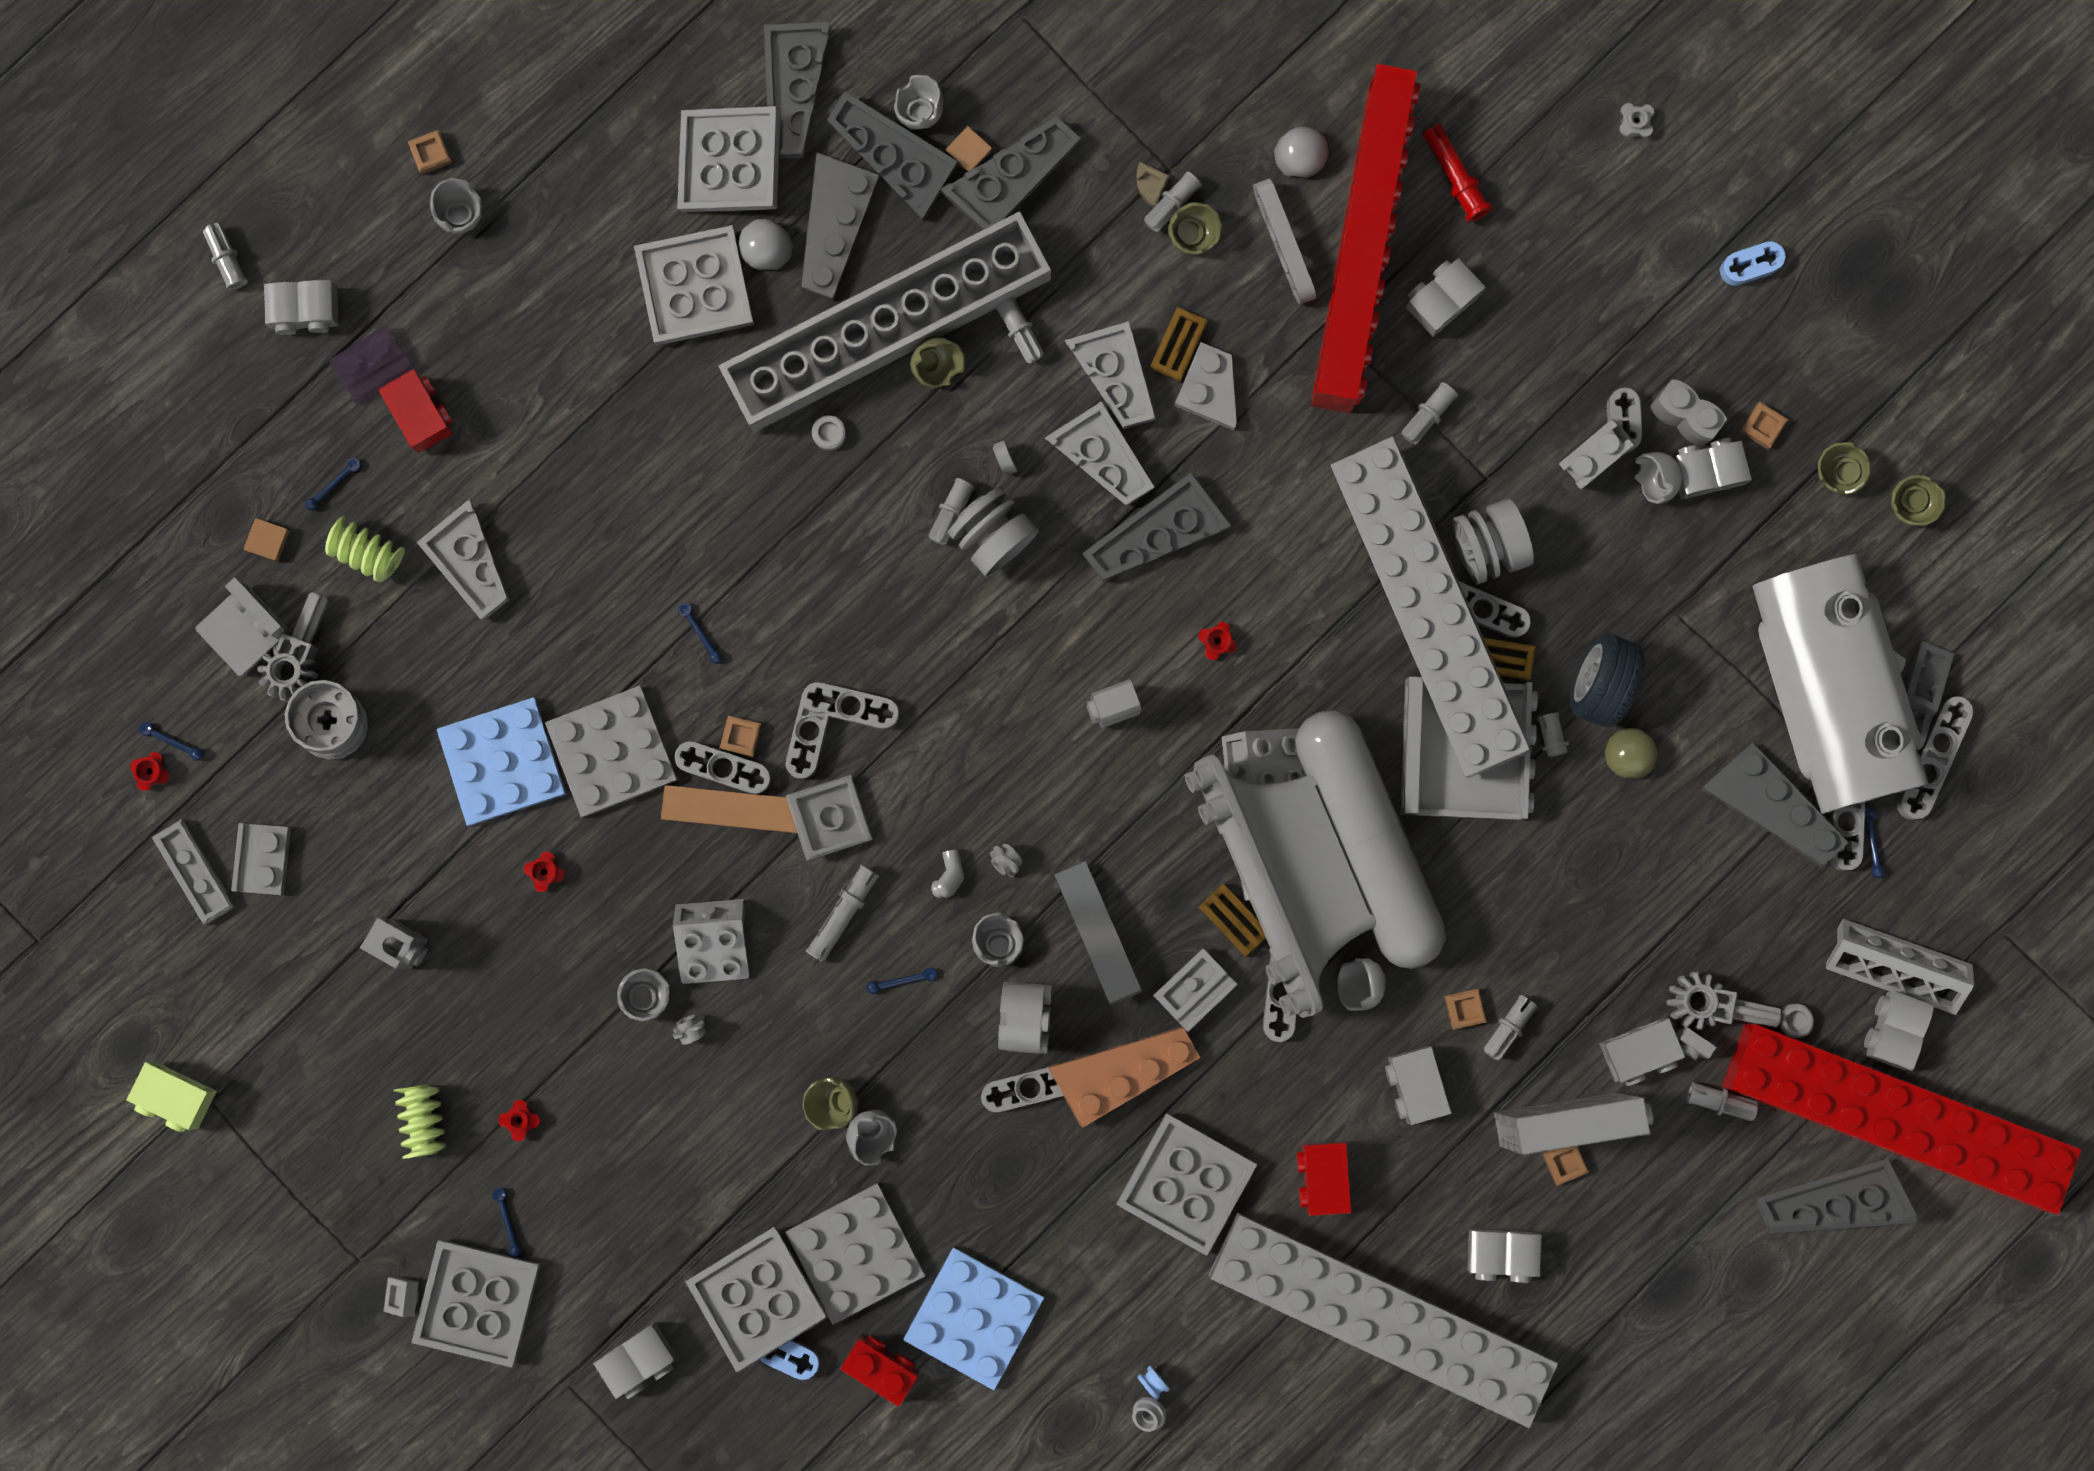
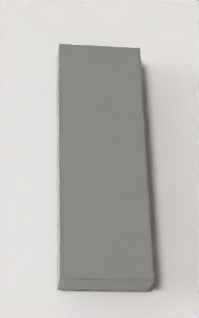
M179 820L152 837L203 925L209 924L236 907L185 820Z

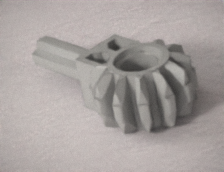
M311 592L308 595L292 636L282 633L278 645L273 647L275 656L272 657L266 653L262 656L268 664L267 666H258L257 669L258 672L267 675L261 678L259 683L263 687L269 686L267 692L269 696L275 697L279 694L280 700L287 702L291 694L293 695L298 688L307 684L308 679H317L318 674L309 671V669L316 665L314 659L319 648L313 646L311 642L328 604V599L325 596ZM292 664L294 666L293 677L283 681L281 677L282 669L286 665Z
M1691 972L1689 980L1685 976L1677 978L1681 988L1676 986L1669 987V991L1676 995V999H1669L1666 1003L1668 1006L1677 1007L1670 1016L1672 1019L1682 1017L1681 1026L1688 1028L1693 1023L1694 1029L1700 1031L1703 1030L1704 1022L1708 1026L1713 1027L1716 1025V1022L1731 1024L1732 1019L1776 1028L1781 1021V1010L1779 1008L1736 999L1737 993L1721 990L1723 986L1720 983L1711 985L1712 976L1709 974H1705L1700 978L1698 972ZM1695 992H1699L1703 997V1005L1697 1011L1690 1005V998Z

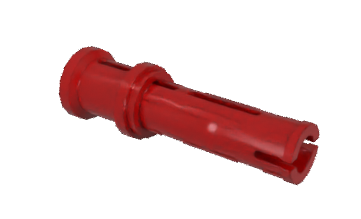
M1442 124L1434 125L1435 130L1430 127L1422 135L1453 186L1451 195L1454 199L1459 200L1467 214L1465 216L1467 223L1474 222L1487 215L1494 207L1491 202L1485 200L1478 187L1480 184L1479 180L1474 176L1470 177L1446 135Z

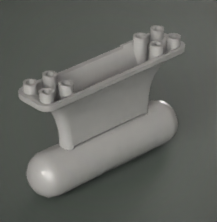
M1333 710L1313 714L1298 729L1295 746L1296 754L1306 775L1304 777L1275 784L1242 782L1231 776L1225 770L1219 758L1214 754L1205 756L1195 762L1194 771L1185 774V781L1189 790L1192 793L1201 790L1206 803L1198 806L1200 817L1206 825L1215 822L1219 833L1223 835L1268 941L1269 951L1274 962L1266 965V972L1274 985L1279 982L1284 984L1287 995L1280 997L1279 1002L1287 1017L1297 1013L1300 1017L1304 1018L1322 1011L1323 1003L1319 991V980L1324 967L1330 958L1346 943L1370 929L1374 934L1380 951L1388 961L1403 968L1414 969L1427 965L1440 954L1446 941L1444 922L1362 731L1351 716Z

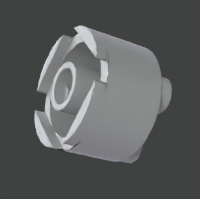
M1019 982L1003 983L998 1038L999 1050L1047 1054L1049 1033L1043 1032H1048V1027L1050 1028L1051 1007L1044 1006L1051 1005L1052 985Z

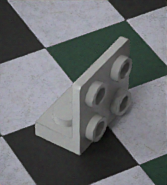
M234 577L225 586L231 595L201 621L195 629L238 676H244L262 659L265 653L268 654L274 646L278 645L282 633L288 635L292 631L247 583Z
M1298 728L1244 731L1222 736L1225 770L1235 779L1252 784L1283 783L1304 777L1305 773L1296 754L1295 746Z
M744 899L675 905L673 931L680 978L683 984L749 978L750 972L744 935Z

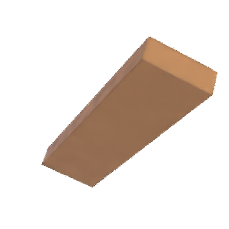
M667 785L664 787L662 820L797 834L787 800L784 797Z

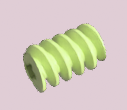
M340 517L328 534L325 546L326 555L330 557L337 556L338 561L343 564L349 562L350 567L354 570L361 568L362 574L367 577L373 575V579L379 583L385 581L399 566L405 548L399 547L395 553H392V541L388 540L381 547L379 546L381 535L376 534L371 540H368L370 531L368 528L365 527L357 534L358 523L353 521L346 528L344 527L346 517Z
M421 1085L394 1089L395 1092L405 1094L404 1097L395 1101L397 1106L406 1107V1111L398 1114L397 1119L408 1121L407 1125L399 1129V1133L410 1135V1138L401 1142V1147L412 1149V1152L404 1155L402 1158L436 1154L446 1147L445 1142L435 1141V1138L445 1133L444 1129L434 1127L433 1125L441 1121L443 1116L432 1113V1110L441 1106V1102L430 1099L431 1096L439 1092V1088Z

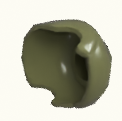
M1188 203L1171 217L1168 225V235L1172 245L1183 254L1199 255L1207 252L1218 243L1222 223L1218 213L1208 204Z
M930 337L922 341L911 355V372L919 383L930 388L947 386L951 384L952 378L957 373L964 371L965 354L958 344L946 338Z
M1851 442L1834 443L1823 451L1818 460V475L1821 482L1833 493L1839 495L1856 493L1866 486L1872 474L1871 462L1867 454Z
M1910 475L1899 481L1892 491L1891 509L1896 517L1907 525L1926 526L1938 520L1945 510L1946 495L1944 490L1932 478L1925 475Z
M1638 728L1618 730L1608 739L1604 751L1607 765L1616 775L1622 778L1633 779L1643 778L1655 768L1659 755L1655 740L1646 731Z
M825 1078L813 1082L805 1091L802 1108L806 1119L816 1129H840L848 1126L857 1116L858 1098L854 1087L842 1078Z

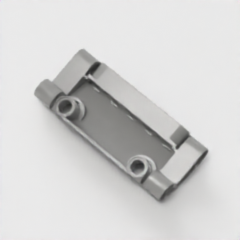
M1858 554L1847 555L1807 566L1752 586L1762 618L1758 628L1759 637L1799 768L1804 777L1812 782L1821 814L1929 784L1920 754H1917L1916 751L1920 743V732L1914 719L1879 601L1865 586L1866 580ZM1856 601L1860 607L1859 614L1855 610ZM1896 732L1900 736V745L1895 740Z

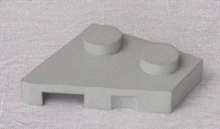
M1201 342L1174 406L1234 430L1237 421L1232 355Z

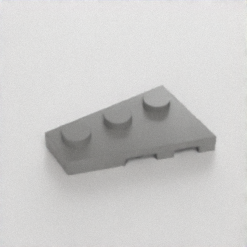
M1129 321L1064 340L1124 429L1157 420Z
M1102 402L1045 437L1046 440L1126 506L1155 489L1154 484Z

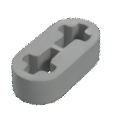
M1624 387L1613 392L1607 400V423L1611 419H1615L1622 428L1623 424H1626L1627 434L1633 435L1632 440L1636 443L1626 452L1629 453L1640 444L1642 439L1641 407L1638 394L1634 390ZM1621 396H1624L1625 401L1631 402L1632 405L1626 409V417H1622L1621 406L1615 405V402Z

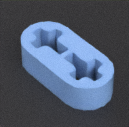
M1770 241L1729 255L1721 264V277L1726 283L1736 286L1771 275L1783 265L1785 251L1778 243ZM1765 251L1768 255L1774 254L1776 257L1772 262V266H1770L1768 261L1757 264L1756 260H1759L1765 254ZM1733 261H1735L1737 266L1747 263L1749 265L1740 273V277L1737 272L1731 273L1729 270L1733 265Z
M793 1339L779 1348L787 1353L786 1357L775 1353L772 1358L765 1356L760 1359L764 1364L800 1380L809 1379L814 1376L820 1364L819 1356L815 1350ZM804 1354L809 1355V1363L813 1365V1368H806L804 1372L798 1371L799 1364L790 1360V1355L797 1358H802Z

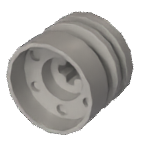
M1002 487L995 488L973 501L962 511L957 521L948 531V535L953 541L967 534L959 544L962 551L976 544L979 546L971 561L985 577L991 576L1010 562L1039 532L1025 514L1018 515L1011 520L1007 518L1014 509L1015 502L1011 499L999 506L1006 497V492Z
M1509 498L1486 507L1487 522L1484 521L1476 510L1468 514V519L1464 515L1453 519V532L1457 553L1472 581L1477 585L1487 581V574L1492 579L1500 576L1499 561L1502 562L1510 573L1534 564L1533 548L1526 525L1517 506Z
M327 680L312 681L298 688L288 700L285 710L286 728L292 739L314 756L327 760L344 758L355 752L365 740L368 730L367 713L361 702L340 684ZM332 716L337 720V723L330 725L329 730L323 724L330 721Z

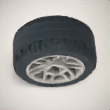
M1609 633L1599 636L1591 644L1579 665L1571 689L1570 706L1577 717L1607 728L1618 724L1624 718L1635 700L1643 679L1646 657L1642 647L1637 643Z

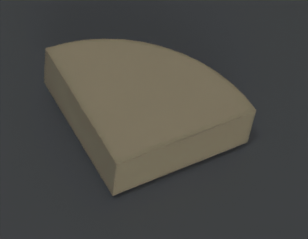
M1139 162L1136 175L1137 188L1144 201L1154 208L1158 204L1170 176Z

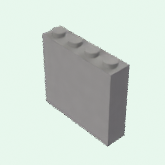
M1619 1093L1494 1112L1499 1146L1520 1154L1650 1134L1649 1125L1653 1124L1651 1107L1649 1103H1644V1098Z

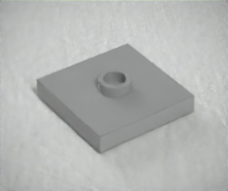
M852 775L786 795L806 861L872 840Z

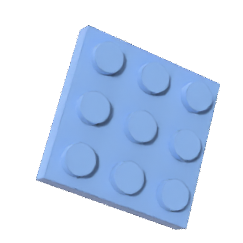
M533 697L437 729L467 826H473L567 795L536 698Z
M953 1246L903 1340L990 1389L995 1390L1044 1296Z

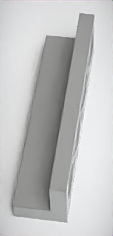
M1842 919L1837 928V944L1826 962V969L1890 992H1899L1934 1005L1935 1008L1954 1015L1957 1014L1974 987L1973 964L1846 919ZM1843 952L1858 956L1860 962L1848 965L1839 962V959ZM1883 965L1891 968L1893 973L1879 976L1873 974L1871 968ZM1917 977L1923 979L1925 985L1913 988L1907 986L1904 980ZM1948 988L1958 993L1953 1001L1938 997L1936 991Z

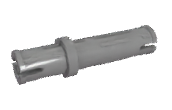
M860 865L846 890L842 889L839 893V896H841L810 946L806 949L808 954L823 963L826 961L827 956L858 908H863L865 904L863 900L879 878V875Z

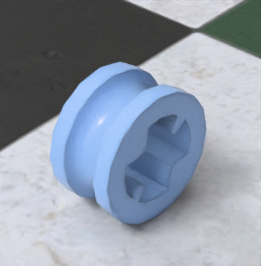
M1150 1365L1147 1367L1148 1372L1145 1375L1139 1374L1137 1378L1153 1398L1158 1401L1160 1393L1162 1391L1168 1392L1170 1388Z

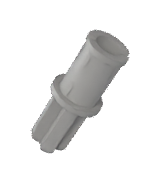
M1186 172L1169 192L1164 191L1162 193L1163 198L1145 216L1144 221L1147 226L1155 232L1160 231L1173 214L1183 207L1192 195L1202 187L1201 182L1192 173Z
M220 223L207 225L203 230V234L213 254L212 263L217 264L227 290H236L245 286L248 281L236 258L238 252L236 249H232L223 226Z
M1010 297L999 303L996 309L1009 330L1008 337L1014 338L1027 363L1030 364L1042 358L1044 352L1031 330L1032 323L1027 322L1015 297Z
M1442 382L1427 402L1418 406L1419 411L1402 430L1401 434L1408 442L1414 445L1417 444L1434 423L1438 424L1441 421L1440 416L1458 397L1456 391Z
M960 478L955 479V483L945 503L939 505L941 511L929 533V538L940 545L947 544L950 538L948 531L964 510L975 486Z
M1519 995L1518 1000L1506 1017L1499 1019V1027L1484 1047V1052L1492 1059L1501 1060L1517 1037H1522L1523 1033L1521 1030L1538 1009V1006L1530 1001L1526 1009L1521 1012L1528 998Z
M1692 1082L1688 1094L1691 1095L1687 1097V1103L1689 1104L1692 1103L1715 1110L1716 1115L1725 1113L1749 1121H1753L1757 1115L1758 1103L1756 1101L1730 1094L1728 1089L1725 1088L1720 1091L1697 1084L1696 1082Z

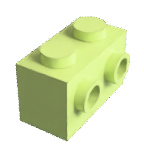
M154 1061L144 1063L128 1095L127 1101L136 1105L134 1110L151 1118H154L156 1114L167 1120L166 1126L184 1133L186 1129L199 1128L217 1091Z

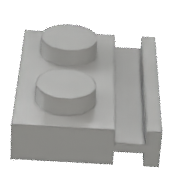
M238 824L231 891L284 896L291 828Z
M1202 948L1153 996L1188 1032L1238 984Z

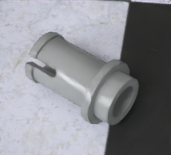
M1550 713L1537 717L1545 744L1542 750L1547 752V756L1553 757L1568 753L1566 746L1569 745V742L1564 740L1559 713Z

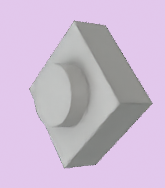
M1680 1027L1676 1033L1683 1053L1694 1060L1698 1056L1709 1059L1716 1049V1046L1689 1028Z
M388 1277L384 1312L400 1317H414L419 1299V1282L402 1277Z

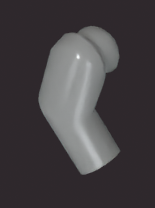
M959 849L942 852L946 871L938 881H934L931 885V891L937 898L951 897L964 880Z

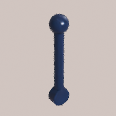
M350 458L347 461V467L314 498H308L305 501L306 509L310 511L317 509L318 502L351 472H358L361 469L360 461L356 458Z
M688 603L680 604L678 607L679 613L688 619L710 653V661L714 664L720 663L723 655L720 651L715 650L692 615V607Z
M142 723L139 727L140 734L162 740L190 754L191 758L195 761H199L204 757V752L201 748L193 749L155 730L154 726L150 723Z
M1865 808L1864 821L1867 826L1874 866L1871 869V874L1875 878H1882L1885 870L1880 865L1873 819L1876 813L1872 808Z
M927 968L923 973L879 983L870 981L866 989L870 994H876L880 989L923 979L933 981L937 973L933 968Z
M496 1188L492 1193V1197L499 1203L511 1245L509 1254L511 1257L519 1258L523 1253V1249L517 1244L506 1206L507 1192L504 1188Z

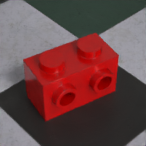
M413 369L378 389L409 445L418 454L454 434L449 426L453 419L443 404L439 406L436 404L432 395L437 392L427 375L421 377Z
M1337 1141L1302 1144V1152H1296L1298 1173H1304V1187H1299L1300 1208H1306V1213L1309 1216L1351 1213L1346 1143Z
M861 1334L840 1370L899 1407L918 1377L919 1371L915 1369L916 1364L902 1354H898L896 1357L885 1350L887 1345L872 1335L866 1338Z

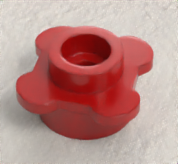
M1219 622L1217 626L1209 630L1204 628L1199 632L1198 639L1204 643L1207 659L1216 660L1219 655L1226 652L1232 654L1237 649V643L1232 640L1229 632L1230 626L1228 623ZM1216 638H1219L1221 640V643L1216 644L1214 640Z
M152 752L149 754V757L134 759L131 762L130 770L137 781L138 789L148 791L151 786L157 783L165 784L168 782L170 774L163 767V756L160 753ZM149 768L153 770L151 775L147 774Z
M543 852L540 858L533 862H528L524 866V873L530 876L531 880L535 883V890L539 892L547 891L549 885L555 881L560 882L565 877L564 870L558 868L554 861L555 856L551 852ZM542 869H547L546 875H542Z
M516 1100L513 1103V1108L499 1116L498 1122L501 1127H506L512 1133L511 1137L514 1141H522L526 1138L527 1132L539 1126L540 1117L527 1107L526 1101ZM518 1117L522 1118L521 1124H518L516 1122V1119Z

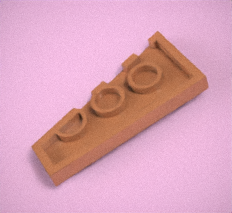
M1179 1027L1139 1039V1041L1108 1048V1050L1081 1056L1061 1064H1054L1047 1068L1079 1125L1083 1128L1198 1060L1200 1056L1185 1029Z

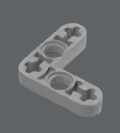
M814 682L809 684L802 693L786 758L788 772L800 780L808 779L815 774L829 718L887 730L897 724L899 719L897 705L892 700L825 683ZM817 689H821L823 696L833 699V692L840 693L835 701L836 712H830L829 710L832 705L820 702L818 707H813L814 703L809 699V695L816 694ZM855 697L860 701L861 705L858 713L851 716L842 712L841 704L845 698ZM866 700L873 701L870 707L881 710L883 705H888V710L893 713V717L886 718L884 723H880L877 715L868 713L869 720L862 719L866 712ZM814 722L819 726L817 738L807 741L801 737L800 729L804 723ZM797 742L807 747L816 746L815 753L807 751L806 761L811 763L810 769L804 768L802 773H797V767L792 765L793 760H799L802 754L801 748L795 749Z

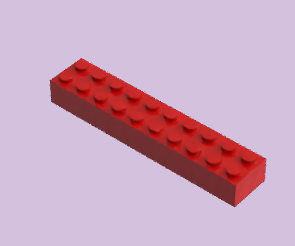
M1377 64L1369 84L1311 400V406L1351 413L1354 405H1360L1361 398H1364L1367 378L1362 377V372H1366L1367 365H1370L1373 345L1368 344V339L1372 340L1373 332H1376L1379 312L1374 311V307H1378L1379 299H1382L1385 279L1380 278V275L1384 274L1385 266H1388L1391 246H1386V242L1389 243L1397 220V214L1391 212L1396 209L1403 186V181L1397 179L1402 176L1409 153V148H1404L1403 146H1407L1409 136L1412 134L1415 116L1409 114H1413L1421 83H1415L1417 74L1415 70Z
M1744 1023L1722 1084V1088L2040 1211L2059 1215L2081 1152L2079 1148L1756 1024Z

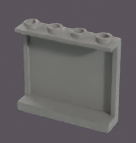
M1408 677L1405 680L1400 815L1521 821L1528 819V813H1533L1534 793H1529V779H1534L1535 759H1530V753L1472 778L1465 777L1423 678ZM1526 682L1525 684L1504 683L1530 745H1535L1536 725H1531V711H1536L1537 691H1532V682Z

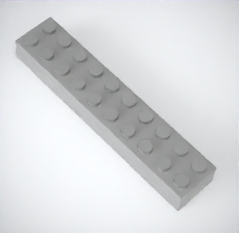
M1019 211L718 365L754 433L914 351L925 339L941 337L996 309V306L1010 297L1017 298L1050 281L1051 269Z
M1392 436L1331 464L1330 466L1465 777L1472 778L1532 752L1533 750L1398 441Z
M1239 1212L1236 1213L1209 1272L1210 1279L1528 1428L1532 1424L1558 1365L1554 1360Z

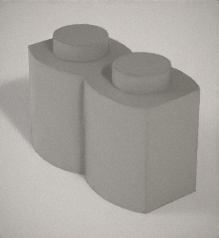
M1459 258L1452 264L1448 260L1445 261L1433 272L1435 276L1433 281L1427 285L1421 282L1408 294L1411 300L1406 306L1407 310L1432 337L1477 300L1486 288Z
M310 280L298 283L276 282L264 284L265 324L272 330H275L276 334L291 335L296 333V329L308 328L313 333L329 332V327L339 326L338 288L332 281Z
M1672 379L1650 405L1651 411L1659 420L1668 425L1677 426L1685 439L1699 446H1705L1711 441L1727 421L1721 409L1711 402L1700 400L1696 392L1689 385Z
M1723 438L1711 442L1712 448L1699 450L1698 445H1692L1679 449V455L1675 456L1674 459L1682 471L1679 489L1680 498L1686 499L1746 485L1752 479L1742 441L1732 442L1731 438Z
M1130 679L1091 693V701H1088L1086 705L1092 723H1099L1101 728L1140 715L1141 711L1138 697Z
M1896 991L1887 992L1886 996H1881L1875 1008V1015L1878 1016L1875 1029L1871 1028L1868 1031L1864 1041V1047L1868 1048L1866 1056L1905 1071H1912L1918 1060L1923 1037L1928 1029L1934 1005Z
M1469 1229L1467 1271L1476 1273L1475 1279L1496 1281L1497 1275H1510V1281L1530 1283L1531 1277H1540V1233Z
M655 1322L593 1364L615 1399L623 1394L629 1399L645 1388L642 1382L653 1375L658 1380L673 1370L674 1367L671 1362L677 1358V1355Z

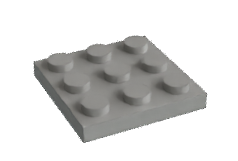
M776 106L681 110L677 209L681 212L777 209L781 110Z
M733 225L634 246L653 341L656 346L754 325Z
M642 686L634 687L545 722L582 818L678 781Z
M1166 1113L1116 1205L1207 1256L1257 1164Z
M879 1183L786 1231L833 1325L925 1276Z
M777 1227L769 1229L686 1281L687 1286L736 1373L743 1371L828 1318Z
M442 1239L438 1240L412 1343L513 1368L518 1356L541 1264Z

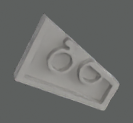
M470 499L417 542L482 621L486 620L510 600Z

